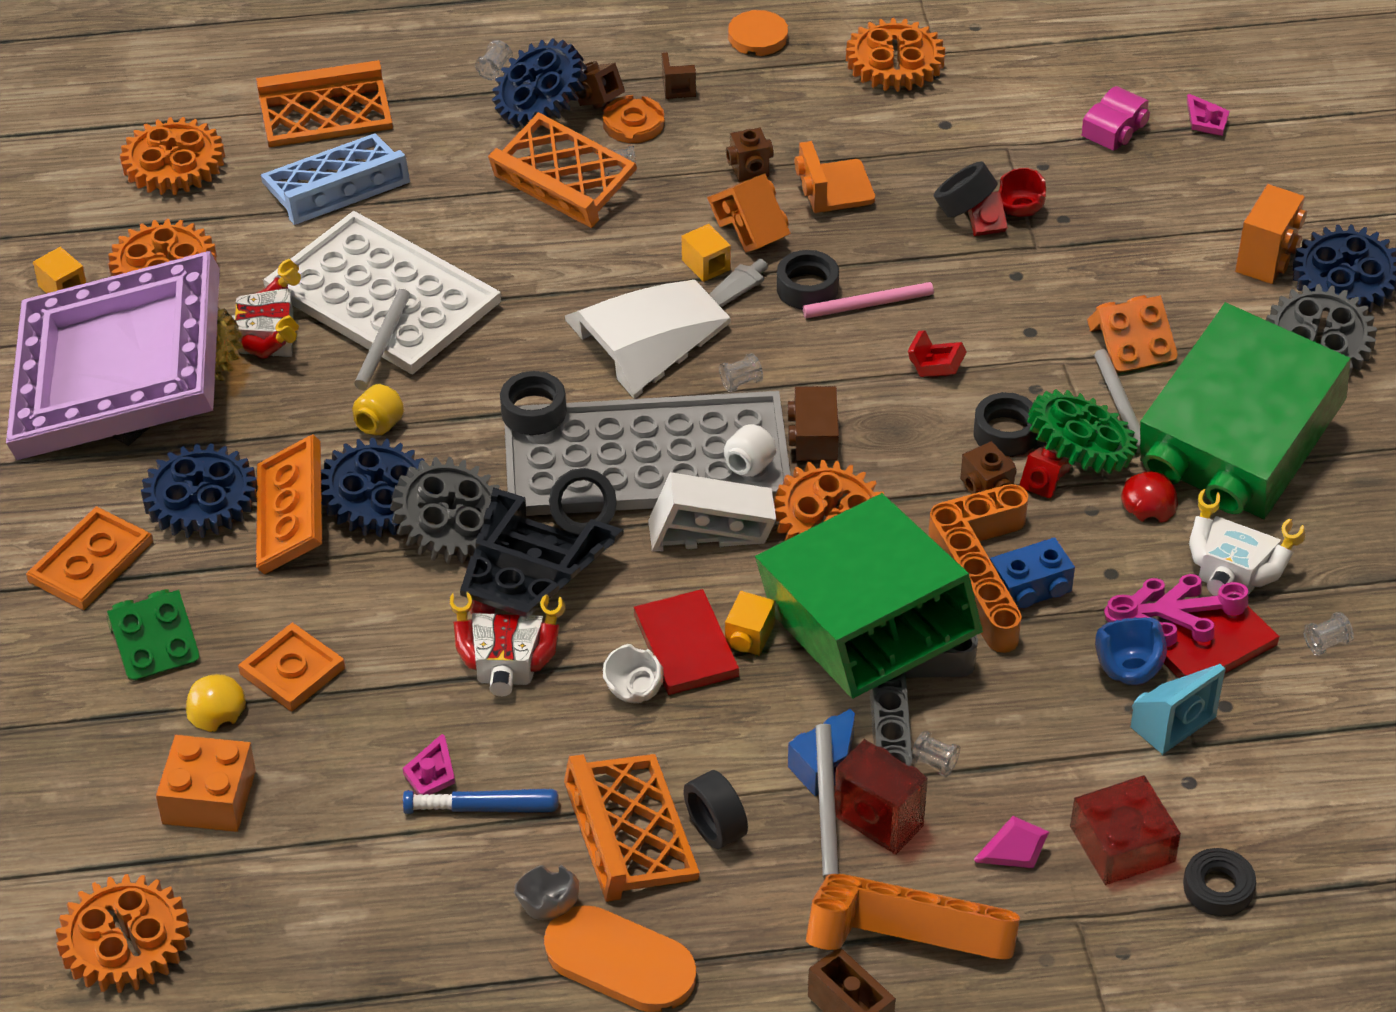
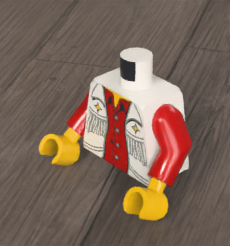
M287 259L278 267V274L281 278L276 277L265 289L255 294L239 296L236 299L235 315L217 317V336L236 335L238 351L242 354H252L262 359L269 356L292 357L293 342L297 337L295 331L299 329V325L294 320L291 290L288 288V284L291 286L299 284L301 280V275L298 272L299 266L291 259Z
M467 592L468 603L465 607L460 608L454 604V593H452L450 596V607L457 615V621H453L456 650L469 669L477 670V680L480 683L490 684V692L501 697L507 696L512 692L513 684L527 685L531 682L534 672L540 671L555 655L559 624H556V621L565 611V603L561 597L558 600V607L553 611L547 609L549 596L546 594L542 597L540 606L546 614L545 622H543V616L530 615L528 618L519 615L472 613L471 620L468 619V612L472 608L471 595Z

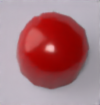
M1029 168L1013 169L1000 178L999 191L1004 212L1015 217H1027L1035 215L1044 206L1046 200V181L1037 170Z
M1151 471L1136 474L1125 482L1121 493V502L1125 510L1133 513L1142 522L1148 517H1156L1159 522L1163 523L1176 513L1178 506L1176 490L1170 479L1164 474Z

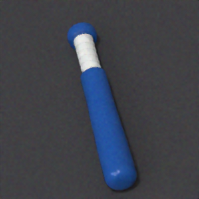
M555 789L452 791L450 795H416L412 790H407L403 793V811L405 814H413L414 810L452 809V812L544 813L555 812L559 806V795Z

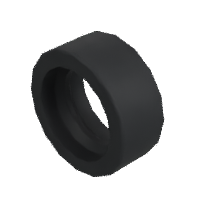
M983 161L976 162L948 178L938 187L933 196L948 218L956 217L986 199L996 189L998 182Z
M800 250L783 257L778 264L776 291L780 299L787 305L803 310L804 305L831 301L838 295L839 267L836 261L829 255L817 250ZM802 274H813L822 277L825 281L809 286L797 284L790 279Z
M540 371L521 372L512 376L502 386L500 392L502 419L511 430L519 434L532 436L546 434L555 430L564 421L567 413L566 393L564 385L557 377ZM529 396L545 397L552 401L549 406L538 410L521 409L514 405L518 400Z
M1006 392L992 394L981 400L975 409L974 438L978 445L982 446L992 441L1008 457L1022 455L1035 446L1038 433L1030 431L1032 425L1027 422L1029 418L1028 412L1033 402L1025 396ZM1008 417L1021 421L1026 427L1014 432H1005L993 428L988 422L992 419Z
M588 468L572 469L561 475L552 486L549 497L550 513L557 525L566 532L580 535L588 522H575L567 517L562 509L561 500L563 492L570 484L585 480L599 487L603 494L604 506L599 516L594 519L596 521L609 524L614 517L617 506L615 489L609 479L600 472Z
M711 770L684 785L683 795L688 813L698 832L711 847L719 850L747 835L748 821L742 802L730 782L720 772Z

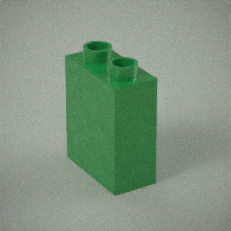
M1225 302L1141 419L1140 461L1143 462L1148 472H1157L1167 476L1172 485L1182 480L1200 490L1205 489V494L1212 504L1215 503L1218 492L1220 495L1219 509L1226 513L1240 514L1245 510L1265 520L1346 401L1351 358Z
M883 493L755 556L766 597L775 600V618L852 699L983 632L969 573Z

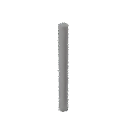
M399 289L356 377L354 385L359 390H365L368 387L410 298V293L406 289Z
M1100 349L1095 352L1094 357L1122 421L1129 423L1126 429L1135 432L1133 438L1138 440L1136 452L1140 453L1139 422L1107 350Z
M818 724L815 727L823 878H826L829 874H839L832 736L830 724Z

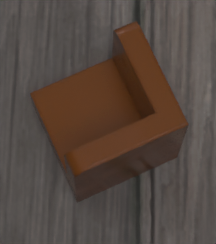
M668 52L661 53L665 99L696 97L695 65L670 66Z

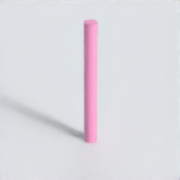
M931 282L804 305L803 314L805 319L930 296L934 294L933 285Z

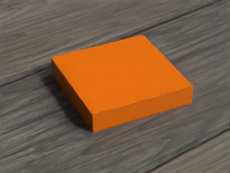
M292 622L238 666L241 676L292 712L345 669L344 658Z

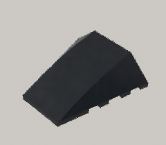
M493 487L491 502L483 518L484 524L481 533H478L476 549L474 555L470 558L460 589V596L467 598L468 592L472 600L528 618L541 607L540 601L544 595L547 594L549 599L578 573L624 535V529L590 519L580 535L571 534L564 530L527 519L525 497Z

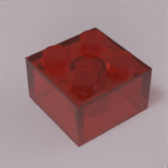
M864 739L836 767V818L897 855L924 826L928 778L917 768L908 766L893 757L883 747H877Z
M1145 775L1074 798L1070 827L1104 885L1176 862L1181 833Z

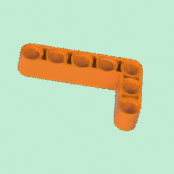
M1014 484L1003 485L938 503L931 509L928 536L969 573L983 629L981 635L992 650L1001 653L1013 651L1018 646L1022 616L980 541L1012 533L1024 527L1028 493L1023 487Z
M829 874L812 900L806 942L820 949H840L852 927L985 957L1010 959L1014 956L1020 916L1013 911L846 874Z

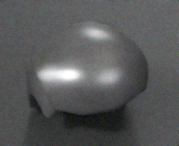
M540 865L525 873L515 884L514 894L530 917L538 920H551L567 913L576 903L579 894V880L575 874L567 871L563 865L559 866V872L553 873L547 870L545 866Z

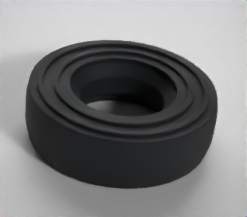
M1210 848L1198 852L1190 859L1185 868L1183 886L1188 900L1197 909L1214 916H1231L1243 911L1252 901L1256 889V875L1252 865L1242 855L1229 849ZM1211 872H1222L1232 877L1235 887L1228 892H1217L1205 884L1204 878Z

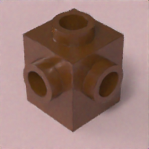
M597 61L585 63L587 70L584 73L587 79L580 82L584 86V90L577 91L575 94L579 98L580 106L593 105L594 108H601L609 104L611 99L624 93L625 89L616 63L598 65Z
M761 127L730 133V146L726 147V158L729 166H732L738 182L747 181L762 174H766L769 177V158L774 157V150L771 140H766Z
M992 441L962 454L960 479L964 482L969 493L974 494L1003 485L1014 484L1017 471L1013 460L1005 456Z

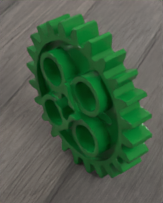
M1057 389L1052 394L1045 391L1043 396H1037L1028 412L1029 418L1027 422L1032 425L1030 431L1038 433L1036 440L1047 442L1045 449L1056 450L1058 458H1063L1064 456L1069 458L1070 465H1074L1076 462L1080 463L1083 470H1087L1088 466H1091L1097 473H1100L1102 468L1109 474L1114 469L1121 472L1123 467L1127 468L1138 449L1136 447L1138 440L1133 438L1135 432L1126 429L1129 424L1128 422L1119 421L1117 419L1118 413H1109L1107 405H1096L1094 398L1087 401L1081 393L1074 397L1069 390H1066L1064 395Z

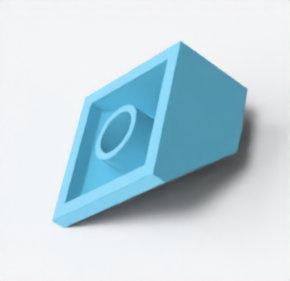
M1218 664L1161 684L1149 693H1142L1132 705L1133 713L1130 727L1163 755L1216 717L1225 668Z

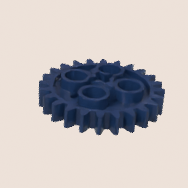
M552 38L548 45L544 40H541L537 48L531 43L529 44L528 52L524 53L522 50H519V58L517 60L510 58L511 66L509 68H501L504 76L495 79L499 86L492 89L496 95L492 98L496 105L495 110L507 124L511 123L516 129L520 125L524 128L538 112L549 118L555 116L560 119V111L562 109L570 110L571 108L568 104L570 100L578 101L579 98L575 93L584 90V86L580 83L587 79L584 73L587 70V66L583 63L584 58L572 44L568 45L564 40L557 43Z
M1339 224L1336 225L1335 232H1331L1328 228L1323 227L1322 236L1312 232L1311 240L1303 239L1302 247L1296 249L1292 269L1294 271L1293 281H1298V291H1302L1303 285H1306L1313 292L1317 284L1321 285L1323 292H1327L1331 285L1334 286L1335 294L1337 295L1347 290L1346 299L1351 300L1352 298L1359 297L1358 307L1368 306V311L1372 312L1373 303L1383 307L1385 298L1393 299L1394 291H1396V248H1389V239L1378 241L1379 232H1375L1371 236L1367 235V227H1363L1360 232H1355L1352 224H1350L1347 231H1343Z
M375 438L370 439L369 445H364L360 439H357L356 448H352L345 443L343 444V453L334 450L332 451V460L325 459L324 469H321V505L328 506V516L337 514L338 525L346 521L350 522L349 531L351 532L359 526L363 527V536H366L370 529H375L378 537L382 536L383 529H388L394 536L396 535L397 526H400V524L392 523L394 511L390 510L395 486L398 485L401 475L406 476L410 466L418 469L420 461H425L424 458L414 460L415 450H410L406 453L402 452V443L396 445L395 448L390 447L389 439H385L382 445H377Z
M195 444L194 450L188 452L183 446L181 447V455L176 456L174 453L168 452L169 461L156 460L157 469L149 468L147 470L149 478L142 480L144 489H141L145 513L150 515L152 523L159 522L160 530L171 527V532L174 536L181 530H185L186 538H190L194 531H198L200 537L204 538L206 530L210 529L214 534L219 535L220 526L223 525L231 530L233 528L231 520L243 522V512H252L251 503L257 502L256 492L258 484L254 467H249L247 458L240 460L238 451L228 455L227 446L222 447L218 452L214 451L213 444H210L206 450H201L199 444Z

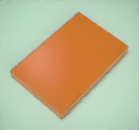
M96 506L26 573L27 580L46 592L85 610L153 543L152 534Z

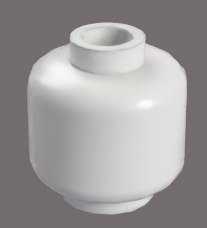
M754 424L741 427L727 440L724 446V456L728 467L734 473L746 477H754L761 473L773 461L776 455V444L773 437L767 430Z

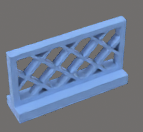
M376 133L261 174L262 183L287 209L289 220L294 225L410 183L405 154L401 150L394 152ZM372 146L375 147L374 150H363ZM339 158H346L345 161L336 160ZM355 159H363L366 162H356ZM311 168L317 169L316 171H306ZM327 169H328V170H338L337 173H334V172H326ZM281 179H288L287 182L278 181ZM298 180L309 181L308 183H297Z

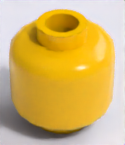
M382 384L372 385L353 404L354 422L364 433L376 436L385 434L403 416L404 407L399 394L388 386Z

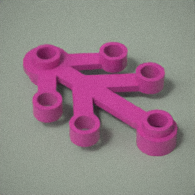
M1194 574L1182 576L1179 583L1166 594L1164 581L1158 578H1151L1143 583V587L1132 596L1117 595L1112 597L1105 607L1104 615L1108 623L1124 618L1160 616L1192 630V638L1194 640L1208 642L1214 638L1213 621L1207 618H1198L1188 612L1222 609L1228 615H1239L1248 606V588L1241 583L1230 582L1223 584L1219 588L1218 596L1184 599L1185 597L1191 598L1201 594L1202 581L1199 576ZM1147 601L1156 602V603H1148V604H1145ZM1169 622L1161 623L1167 646L1175 644L1177 642V627Z

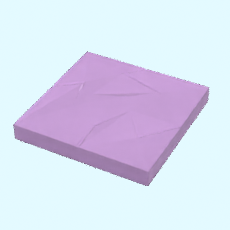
M210 251L22 300L6 444L16 460L213 411L220 268Z

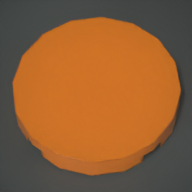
M751 10L743 12L734 17L729 23L728 40L733 48L744 54H748V51L756 52L757 56L773 54L785 46L786 39L788 38V25L785 20L776 13L769 11Z
M626 95L614 99L604 109L603 129L610 137L617 141L642 143L655 138L664 127V110L658 102L649 97L641 96V99H634L633 95Z

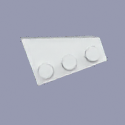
M670 472L648 520L652 552L663 551L664 545L685 544L686 549H696L697 543L719 542L720 547L764 544L776 521L772 488Z

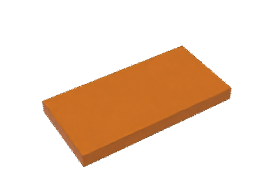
M314 434L257 464L256 568L263 574L322 545L321 441Z

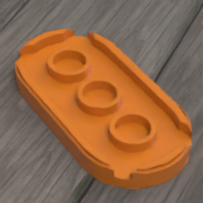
M595 906L572 907L562 916L553 918L545 931L544 945L546 955L556 972L638 1010L662 1012V1008L670 1006L673 1009L682 1005L694 991L696 985V964L692 954L684 945L605 909Z

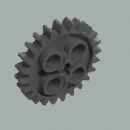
M1320 284L1316 285L1313 292L1306 285H1303L1302 294H1298L1295 290L1291 289L1289 299L1280 296L1278 305L1272 304L1270 315H1267L1266 318L1267 321L1315 342L1323 311H1328L1321 345L1351 358L1349 377L1351 376L1352 368L1361 370L1363 361L1370 360L1371 351L1374 350L1377 328L1373 327L1374 316H1367L1369 307H1358L1359 297L1352 298L1351 300L1346 299L1347 290L1342 291L1339 295L1335 294V288L1332 285L1327 292L1322 291Z
M437 457L433 458L431 466L421 460L418 469L410 466L406 476L401 475L398 485L395 486L390 510L394 511L392 523L400 524L397 531L398 535L409 534L406 542L407 546L415 543L420 545L418 549L419 555L428 549L431 551V560L435 561L439 554H442L448 564L453 555H456L458 560L464 563L467 553L470 556L474 555L475 543L478 533H481L484 524L483 518L491 502L493 487L499 489L500 486L488 485L491 477L490 474L482 477L478 476L479 466H475L471 470L466 469V460H462L459 466L454 465L452 457H448L445 465H442Z

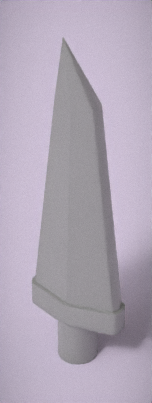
M758 259L751 266L740 264L709 295L720 307H723L753 287L760 285L764 281L761 274L768 269L767 263L763 259Z

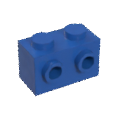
M1055 537L990 558L1018 609L1027 608L1053 597H1061L1072 591L1075 566Z

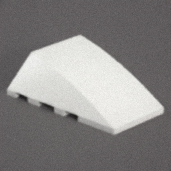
M696 280L668 283L637 290L565 315V321L582 340L593 335L615 360L617 380L634 399L643 393V387L649 382L656 383L665 376L664 370L673 363L680 364L688 357V351L696 345L701 347L731 323L729 315Z

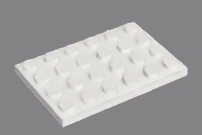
M352 211L291 258L299 266L298 272L301 275L299 284L295 286L288 284V288L291 290L293 306L369 350L399 289H406L410 293V298L385 348L382 358L412 375L501 302L500 291L355 211ZM278 269L263 280L265 288L276 277L281 278L278 274Z

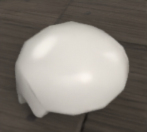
M626 644L609 654L603 664V678L610 691L620 700L629 703H642L655 696L663 683V667L649 649L641 650L631 644Z

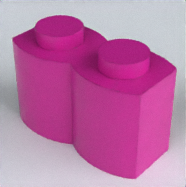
M1118 86L1111 88L1102 98L1101 102L1095 104L1084 116L1081 136L1113 151L1117 150L1122 144L1126 145L1130 141L1132 134L1139 128H1143L1150 117V111H1148L1149 100Z

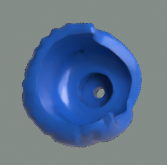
M1152 617L1124 618L1106 623L1097 630L1095 639L1096 653L1102 669L1111 679L1127 685H1141L1151 680L1163 666L1167 655V644L1163 627L1157 619Z

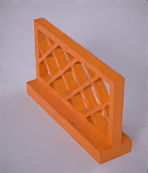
M379 60L256 78L269 147L393 129ZM378 91V94L372 100L361 95V93ZM347 96L341 105L330 99L332 97ZM305 101H317L310 109L299 104ZM354 101L365 106L359 114L348 109ZM324 105L334 110L328 119L317 113ZM271 106H286L279 114L268 109ZM292 110L304 115L297 123L286 118ZM374 110L382 114L384 119L371 121L366 116ZM341 115L352 119L349 125L341 126L335 123ZM311 119L322 124L316 130H308L304 127ZM279 124L291 129L287 134L273 136V131Z
M539 112L503 150L495 148L488 156L495 177L591 229L599 221L598 212L637 170L636 163ZM540 125L550 129V135L533 138V133ZM565 140L574 142L575 147L557 150L556 142ZM552 143V152L535 155L534 146ZM530 147L531 156L521 158L512 156L517 150ZM595 153L599 155V160L581 163L580 155ZM576 156V165L559 168L558 159ZM554 160L555 169L540 171L536 167L537 163ZM620 166L623 168L619 174L605 175V168ZM601 170V178L583 180L582 172ZM578 173L579 182L570 184L561 182V176ZM603 186V191L595 200L585 195L586 189Z
M584 754L569 756L564 783L606 902L621 900L622 892L626 890L698 880L699 869L655 754L586 762ZM648 768L651 778L646 783L630 775L632 770ZM607 774L615 778L616 781L611 787H608L596 781L594 775ZM622 783L640 791L634 800L617 792ZM646 795L661 802L662 808L659 812L640 804ZM609 800L627 808L621 817L606 810L605 806ZM634 812L651 821L645 830L627 821ZM657 825L673 833V838L670 842L651 834ZM620 830L638 838L632 848L616 839V835ZM644 842L662 851L656 860L638 851ZM670 855L682 861L685 868L673 870L662 863ZM633 860L649 870L646 874L630 876L626 866Z

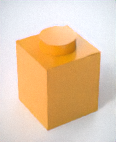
M706 224L681 236L682 261L703 282L731 270V245L710 224Z
M61 247L33 261L38 286L46 293L87 283L83 265Z
M744 591L739 592L725 621V638L730 648L739 652L760 656L775 625V600Z

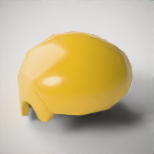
M214 674L202 677L191 686L187 696V719L195 727L209 732L217 731L218 727L227 721L234 724L245 708V692L234 678L227 675Z

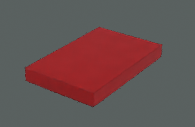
M703 589L634 606V617L646 645L663 667V684L668 695L739 677L737 662Z
M1249 606L1239 615H1228L1222 609L1189 612V614L1198 618H1207L1213 621L1214 638L1208 642H1198L1192 638V630L1170 622L1177 627V642L1167 646L1164 664L1178 678L1221 664L1225 668V673L1278 645L1280 636Z

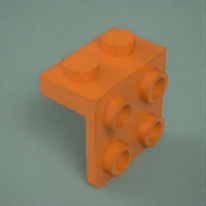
M812 141L799 143V156H796L794 159L797 175L801 177L804 195L808 196L814 213L861 207L875 202V193L861 160L851 159L821 164Z
M1146 295L1137 296L1127 300L1126 303L1117 305L1115 302L1104 303L1097 306L1096 311L1087 319L1090 332L1102 330L1107 351L1116 373L1169 363L1178 356L1161 295L1147 298Z

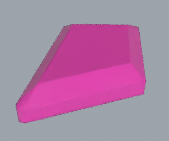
M1188 94L1187 106L1192 130L1223 136L1230 111L1192 94Z
M443 734L437 737L402 768L404 776L417 794L431 795L455 784L447 742Z
M1012 815L975 856L974 861L976 863L1034 868L1049 831Z

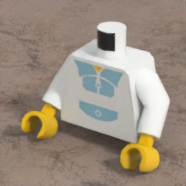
M1203 489L1198 497V507L1201 513L1199 517H1195L1189 546L1194 563L1201 567L1199 577L1201 581L1207 583L1208 591L1212 595L1218 596V590L1223 584L1237 582L1248 588L1249 595L1255 587H1262L1277 581L1294 553L1291 551L1292 547L1301 544L1305 540L1304 526H1301L1297 534L1289 535L1288 532L1291 530L1293 522L1292 519L1286 520L1282 525L1284 540L1280 545L1281 539L1216 516L1213 521L1210 519L1211 514L1215 513L1219 508L1220 495L1217 492L1215 503L1211 505L1205 504L1203 502L1205 489Z

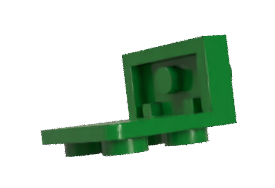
M169 589L160 590L149 594L148 599L135 603L133 600L122 601L113 605L112 610L107 611L109 629L111 633H114L126 675L130 680L145 678L194 663L198 660L199 651L179 590L170 592Z

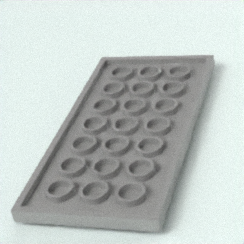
M779 391L566 403L567 413L564 421L555 430L533 436L519 434L505 424L507 489L510 493L526 498V516L551 514L549 497L552 486L561 475L572 469L588 468L598 471L608 478L616 493L617 506L615 511L654 508L670 472L772 488L773 501L775 500L779 484L783 485L785 476L790 475ZM550 404L522 405L517 407L526 410H538ZM748 424H754L767 430L776 444V455L773 461L754 477H746L734 473L728 467L724 456V446L727 440L741 427ZM585 480L570 484L563 492L561 500L562 509L565 514L600 512L604 506L603 494L599 487Z

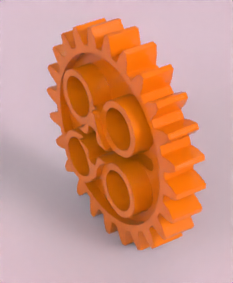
M892 18L890 23H885L884 20L879 19V25L868 22V29L858 27V34H851V40H847L846 62H848V69L853 70V76H861L862 83L869 80L872 81V88L882 84L884 91L890 86H894L897 92L900 91L901 86H905L910 91L912 90V84L923 87L924 80L933 82V75H940V69L944 68L945 47H943V40L937 39V32L929 33V26L920 29L919 22L908 25L907 19H904L901 23H897L895 18ZM893 39L897 40L898 70L894 69Z
M169 117L167 123L164 124L157 119L156 126L152 127L144 124L145 131L134 130V137H126L127 145L121 146L122 153L120 154L124 176H128L129 183L136 182L138 189L147 186L148 193H151L156 188L159 189L160 195H163L167 189H171L173 195L177 194L179 188L190 192L191 185L201 188V180L211 182V174H219V167L224 166L223 158L225 153L221 136H217L216 129L209 130L207 123L198 126L197 119L186 123L185 117H182L179 122H174L172 117Z
M166 219L163 225H159L156 220H153L151 227L141 223L140 231L138 232L128 229L129 237L119 236V244H112L113 253L108 254L111 276L207 251L212 253L215 261L217 257L215 244H212L210 235L205 236L203 228L196 230L194 223L184 227L183 220H179L175 225H171L170 219Z
M821 460L820 466L817 469L811 462H807L805 471L795 467L793 476L786 475L783 485L779 484L774 500L776 521L779 522L777 532L787 533L786 541L820 524L823 516H827L824 520L826 521L881 493L884 494V492H874L876 481L864 482L866 472L863 471L857 476L852 474L853 465H849L844 471L840 469L839 461H835L833 468H828L825 460ZM843 494H848V495L845 496V498L843 497V499L841 500V502H840V504H839L838 509L835 508L836 505H837V503H838V501H839V499L843 496Z
M125 874L122 882L118 884L110 876L107 879V886L104 888L96 882L92 883L94 893L90 895L79 891L80 904L74 902L67 903L69 915L65 914L59 917L61 928L56 929L58 938L56 944L59 955L62 957L64 968L71 969L73 979L75 980L83 977L85 986L88 988L98 981L101 992H105L110 984H115L117 992L122 993L125 983H131L135 991L139 990V980L145 978L150 984H154V973L158 971L161 974L168 975L167 962L179 964L178 951L187 950L185 938L190 937L187 911L183 908L181 897L174 898L172 887L162 890L159 879H156L148 886L145 875H141L136 883H131L129 875ZM111 909L114 911L123 932L120 928L115 927L114 919L107 910ZM124 934L127 938H131L133 948L139 956L132 954Z

